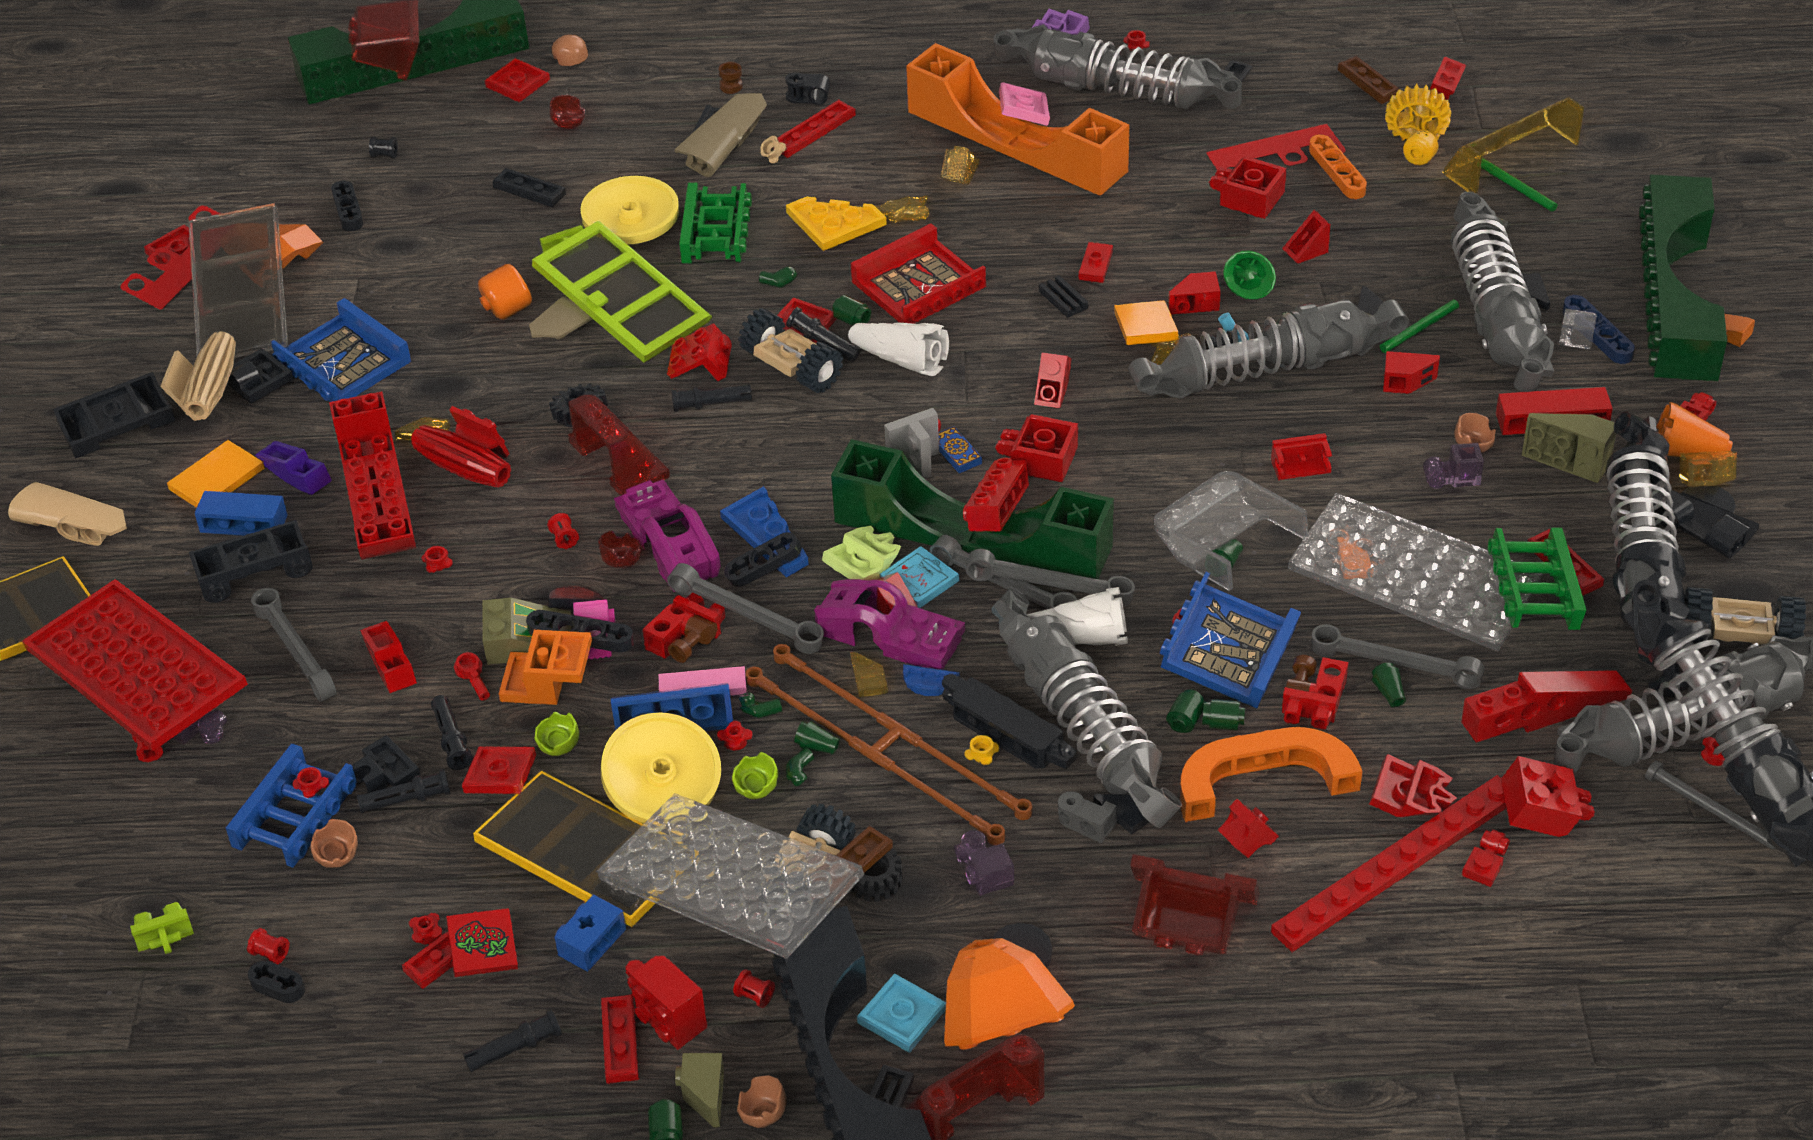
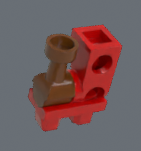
M693 592L686 598L677 595L673 599L672 604L668 605L643 628L645 649L665 659L671 655L674 660L680 663L686 662L692 655L691 648L698 642L708 645L713 638L716 639L721 634L720 624L726 617L725 608L716 603L706 608L704 607V599Z
M1308 655L1296 656L1292 666L1296 674L1295 678L1288 679L1283 693L1282 713H1284V721L1297 724L1300 722L1301 717L1311 718V725L1325 730L1330 722L1334 723L1340 698L1347 682L1349 662L1322 657L1316 683L1308 682V677L1313 676L1316 671V660ZM1327 668H1336L1340 671V675L1326 674L1325 670Z

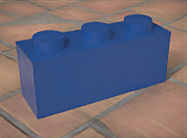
M204 491L195 511L200 533L242 536L284 524L288 516L283 496Z

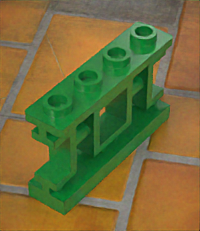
M688 183L679 244L682 263H692V256H696V259H701L702 252L725 251L726 259H731V255H735L736 262H741L742 253H746V238L744 237H748L747 222H750L749 207L752 204L751 192H747L746 183H741L740 190H737V186H732L731 194H708V186H703L702 190H698V183ZM700 201H702V206H700V212L698 214ZM737 201H739L738 213H735V208H737ZM728 220L727 224H706V221ZM735 231L734 244H731V239H733V234ZM696 232H698V237H696V242L694 245Z

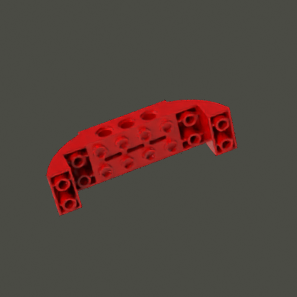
M383 392L369 393L329 402L361 560L416 549Z

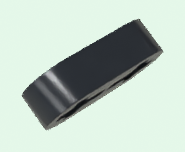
M266 960L254 963L248 970V978L253 990L278 1001L294 1003L300 1000L305 993L302 977L296 971Z

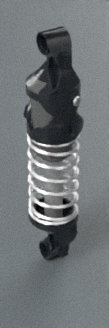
M1624 411L1615 420L1614 432L1627 440V444L1609 457L1605 468L1609 481L1608 490L1611 494L1609 503L1612 507L1611 518L1614 523L1612 532L1616 537L1614 547L1618 552L1615 558L1616 572L1613 573L1612 578L1614 588L1621 596L1619 598L1621 618L1624 624L1629 627L1624 619V615L1632 611L1633 589L1639 581L1649 579L1655 581L1661 589V612L1686 619L1690 609L1686 606L1681 580L1687 573L1685 562L1678 552L1679 546L1676 541L1677 531L1674 525L1675 515L1672 510L1673 500L1670 495L1672 488L1669 483L1670 473L1667 459L1670 444L1657 431L1655 418L1648 416L1642 419L1628 411ZM1624 490L1628 491L1629 497L1622 496L1619 493ZM1659 492L1664 495L1661 501L1652 498V496ZM1616 498L1625 500L1618 505L1615 503ZM1630 503V511L1621 509L1622 506ZM1661 506L1666 510L1663 515L1654 513V510ZM1617 512H1619V513H1621V514H1626L1625 516L1621 517L1619 520H1618V518H1617V516H1616V515H1617ZM1631 518L1632 525L1622 523L1624 520ZM1664 521L1667 527L1663 530L1655 525ZM1619 526L1628 529L1621 534L1618 532ZM1641 591L1638 594V597L1644 602L1652 601L1655 598L1654 594L1650 591ZM1638 653V657L1642 662L1653 666L1649 658Z
M1649 579L1639 581L1633 589L1632 611L1624 615L1625 621L1634 632V641L1638 653L1649 658L1658 671H1663L1676 662L1679 664L1683 673L1669 681L1668 687L1673 688L1689 679L1695 689L1680 698L1679 703L1685 704L1700 695L1707 705L1691 715L1690 720L1696 721L1711 711L1718 721L1717 724L1705 730L1702 737H1709L1717 732L1715 740L1719 746L1714 749V754L1721 753L1725 758L1722 766L1725 767L1724 769L1728 774L1727 782L1736 795H1742L1753 810L1750 812L1752 818L1756 822L1760 821L1765 828L1767 842L1777 850L1784 852L1795 868L1803 863L1813 868V772L1810 773L1801 761V751L1791 737L1783 735L1776 724H1765L1762 721L1766 713L1764 707L1746 709L1754 698V692L1752 690L1735 692L1740 686L1743 676L1739 673L1724 675L1731 664V659L1725 656L1713 658L1718 651L1720 643L1717 640H1707L1711 630L1705 621L1678 618L1662 613L1661 589L1659 585ZM1641 591H1650L1654 594L1655 598L1652 601L1644 602L1638 597V594ZM1714 645L1705 657L1698 650L1702 647ZM1725 662L1716 674L1710 668L1713 664ZM1737 678L1735 683L1726 691L1722 682ZM1749 695L1739 707L1733 701V699Z

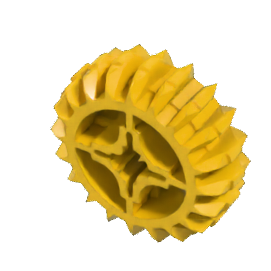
M1416 84L1414 89H1411L1409 86H1406L1404 91L1398 89L1396 95H1392L1390 102L1386 106L1385 119L1388 122V130H1392L1393 136L1400 135L1402 141L1408 139L1414 132L1419 130L1431 132L1438 140L1440 134H1445L1447 127L1450 125L1451 110L1449 102L1444 100L1443 93L1437 94L1436 88L1428 90L1427 84L1424 88H1419Z

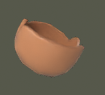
M563 35L552 45L553 57L562 66L580 64L588 57L584 40L576 35Z
M1465 413L1459 417L1454 430V436L1457 444L1462 449L1470 453H1484L1494 445L1496 430H1490L1487 417L1477 413Z
M330 819L325 827L316 829L310 845L314 860L326 868L342 867L354 858L358 846L355 829L347 821Z
M770 1075L753 1078L750 1089L747 1092L741 1091L739 1093L737 1112L744 1123L756 1128H765L778 1121L783 1116L787 1106V1097L779 1079Z

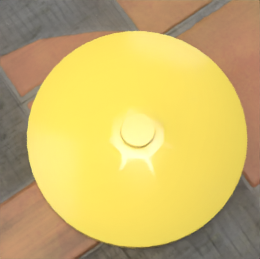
M625 176L601 183L585 196L581 204V217L585 228L600 221L626 244L643 243L663 235L672 228L679 216V203L675 191L666 183L645 176ZM600 233L594 236L599 240L611 243Z
M649 713L625 722L609 738L601 760L602 784L611 802L629 818L652 826L677 825L699 815L713 800L721 777L720 756L710 736L693 721L670 713Z

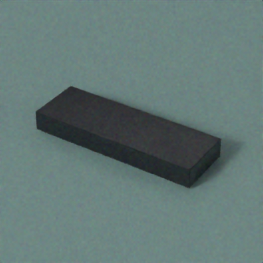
M505 168L492 181L493 188L550 207H554L566 195L565 187Z

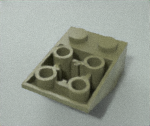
M1529 413L1522 456L1598 483L1606 472L1607 460L1613 453L1616 433L1614 432L1615 422L1586 414Z

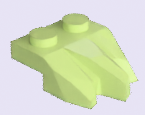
M866 526L845 533L842 544L823 552L822 561L848 579L877 580L880 578V573L889 568L898 555L901 546L893 544L894 536L891 532L874 534V528Z

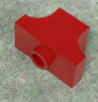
M1238 799L1229 806V817L1218 829L1247 858L1261 846L1271 845L1279 837L1266 824L1269 818L1257 807L1250 810Z

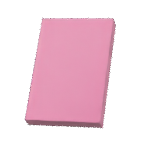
M1003 82L1000 84L999 97L1002 115L1048 126L1050 115L1045 93Z

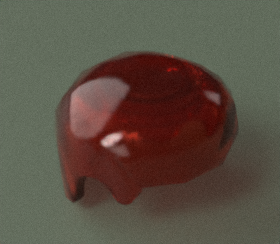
M558 95L553 97L550 102L549 115L553 123L560 128L573 129L582 124L585 117V108L581 107L580 99L577 97Z
M608 531L601 535L598 540L603 562L614 568L632 566L638 562L643 552L640 541L631 537L629 533H625L623 537H617L613 531Z

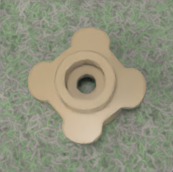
M770 136L763 141L760 153L763 157L769 158L770 163L774 164L778 161V157H780L782 152L785 151L786 145L783 142L777 141L776 136Z

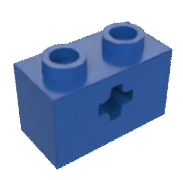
M593 894L586 903L578 907L575 915L566 924L562 925L554 936L558 956L588 972L626 930L623 910Z

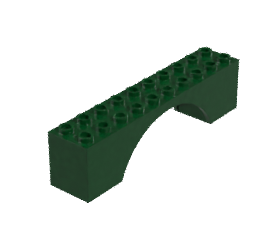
M462 0L458 8L441 22L424 30L401 36L382 38L362 37L345 33L330 26L288 37L295 73L308 104L529 49L524 11L518 0Z
M1650 174L1649 183L1643 186L1642 197L1645 199V202L1640 204L1639 219H1643L1640 224V235H1642L1641 250L1643 251L1642 266L1645 267L1643 283H1647L1644 289V299H1648L1645 306V315L1650 316L1647 318L1646 332H1651L1648 335L1647 348L1652 349L1649 353V366L1653 367V374L1656 378L1719 381L1727 345L1724 307L1694 294L1677 279L1670 268V265L1679 258L1707 247L1714 214L1712 178Z
M851 439L831 474L834 521L838 524L855 528L872 526L876 533L891 532L894 537L933 545L940 536L948 535L953 537L960 544L962 550L969 554L976 549H986L993 553L995 559L999 561L1093 579L1099 578L1113 547L1114 498L1060 486L1056 493L1042 504L1024 510L1013 511L1001 531H969L968 522L964 521L963 508L966 503L948 496L931 485L914 469L901 450Z

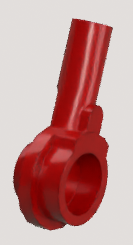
M463 653L457 657L454 663L455 674L462 679H469L481 701L487 700L490 697V693L480 677L483 669L482 661L474 653Z

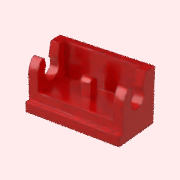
M1444 57L1430 90L1436 88L1437 94L1443 93L1444 100H1449L1450 95H1453L1466 65Z
M1326 434L1272 440L1271 462L1278 480L1331 473L1332 467L1328 457H1332V453L1326 439Z

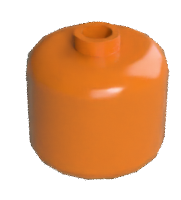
M511 264L500 266L478 281V289L482 295L479 300L486 311L491 310L501 320L511 317L532 303V296L528 286L520 273Z

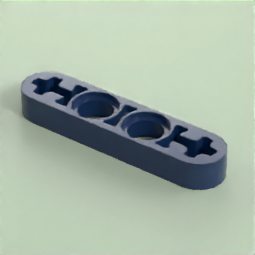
M1570 295L1565 298L1563 314L1603 353L1618 364H1627L1632 361L1635 345L1584 297ZM1585 320H1592L1597 323H1587ZM1600 335H1609L1612 338H1604Z

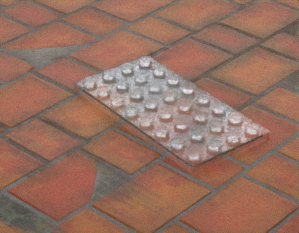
M1338 493L1334 494L1289 560L1288 569L1497 652H1499L1512 630L1509 617H1506L1504 613V598L1499 595V579L1493 572L1494 560L1492 555L1488 554V550ZM1514 573L1516 582H1540L1543 573ZM1520 594L1522 603H1528L1533 594Z
M676 793L597 870L601 881L786 959L864 876L861 865Z

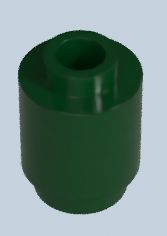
M842 295L833 303L834 317L851 326H854L856 323H868L871 318V309L865 303L847 295Z
M1188 689L1177 696L1166 716L1167 723L1174 731L1189 733L1193 730L1203 712L1204 698L1195 690Z
M1212 699L1211 702L1204 701L1202 725H1209V729L1238 731V725H1244L1245 708L1239 707L1240 701Z
M668 1099L659 1100L651 1105L648 1109L649 1140H682L681 1107Z

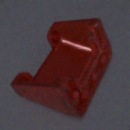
M1012 1036L928 1086L906 1109L921 1110L931 1140H948V1138L954 1136V1127L949 1123L950 1120L998 1091L1007 1102L1013 1100L1014 1096H1021L1027 1098V1102L1033 1105L1044 1098V1051L1029 1036Z

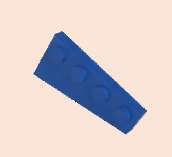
M764 486L720 510L721 519L753 548L782 533L790 532L787 522L784 518H781L777 506L768 497V492ZM789 544L785 545V550L790 548ZM802 548L797 558L777 569L785 577H788L809 565L808 556ZM762 555L766 560H769V555Z

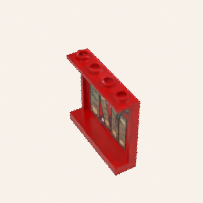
M931 223L851 263L852 283L899 323L914 324L986 287V267L981 266L973 270L937 240V228Z

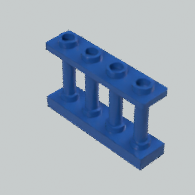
M291 743L226 826L231 847L242 851L252 839L282 849L287 866L293 868L306 855L315 830L322 829L328 820L337 814L340 805L348 794L354 791L357 780L353 766L346 763L338 774L317 768L321 772L322 777L328 778L330 785L322 795L315 794L314 797L306 798L300 789H295L292 785L301 770L314 766L306 764L302 747ZM286 796L313 805L305 817L276 806ZM270 817L297 828L290 838H286L260 829V826Z

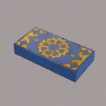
M954 426L938 433L939 452L958 473L982 464L980 454Z

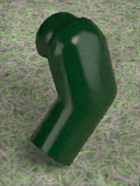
M784 267L774 274L761 271L759 283L783 288L796 279L797 272L791 267Z
M751 692L743 693L739 697L741 703L739 707L742 712L756 718H763L782 712L779 698L760 703L755 701V697Z
M808 748L801 750L786 764V778L788 781L791 780L792 784L797 787L807 780V775L802 771L803 768L814 760V755Z

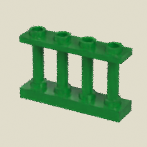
M1495 528L1493 538L1488 540V554L1492 555L1494 560L1493 572L1499 579V595L1504 598V613L1506 617H1509L1511 627L1518 628L1522 614L1561 615L1566 620L1568 630H1580L1586 613V607L1563 529L1551 528L1548 539H1545L1544 542L1505 541L1502 528ZM1509 553H1543L1544 556L1548 557L1549 562H1511ZM1514 573H1549L1550 576H1553L1555 583L1516 582ZM1520 594H1555L1556 597H1559L1560 603H1522Z

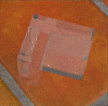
M1565 309L1559 345L1590 349L1597 314Z

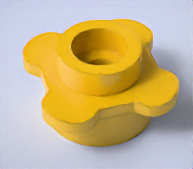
M976 736L970 741V749L965 751V757L968 760L974 759L983 765H988L992 763L993 754L999 751V745L988 736Z

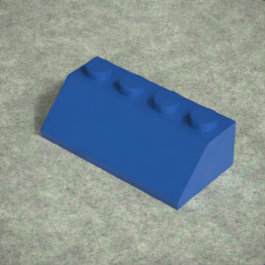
M729 683L611 698L615 731L632 718L649 713L679 715L693 721L704 731L726 729L729 723L733 721Z

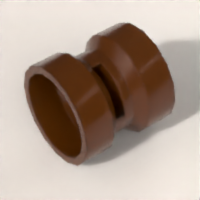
M725 62L719 66V76L721 78L719 84L722 92L734 94L741 91L743 84L740 78L742 75L740 64Z

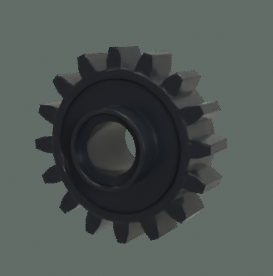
M592 383L587 384L585 387H582V384H578L574 388L570 386L566 392L559 391L560 396H553V401L549 402L553 420H557V423H561L566 427L589 425L598 420L603 415V412H605V407L608 406L604 388L600 389V385L592 387Z

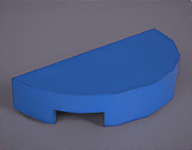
M903 664V680L906 686L914 693L923 696L942 695L944 691L942 680L949 673L960 677V672Z

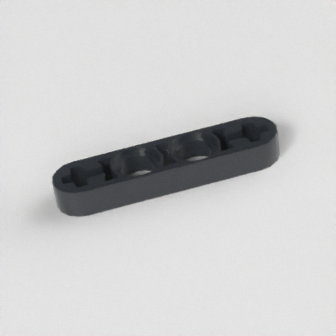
M546 610L533 611L526 618L527 629L531 636L534 630L560 631V628L568 625L574 627L570 632H590L593 630L601 632L599 635L592 637L590 648L622 653L634 646L632 628L625 624Z

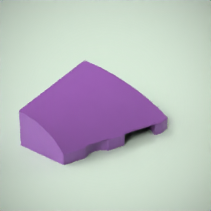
M1048 9L1042 20L1037 19L1032 26L1033 28L1044 24L1048 29L1077 35L1079 32L1086 33L1090 29L1087 16L1070 10L1063 14L1052 9Z

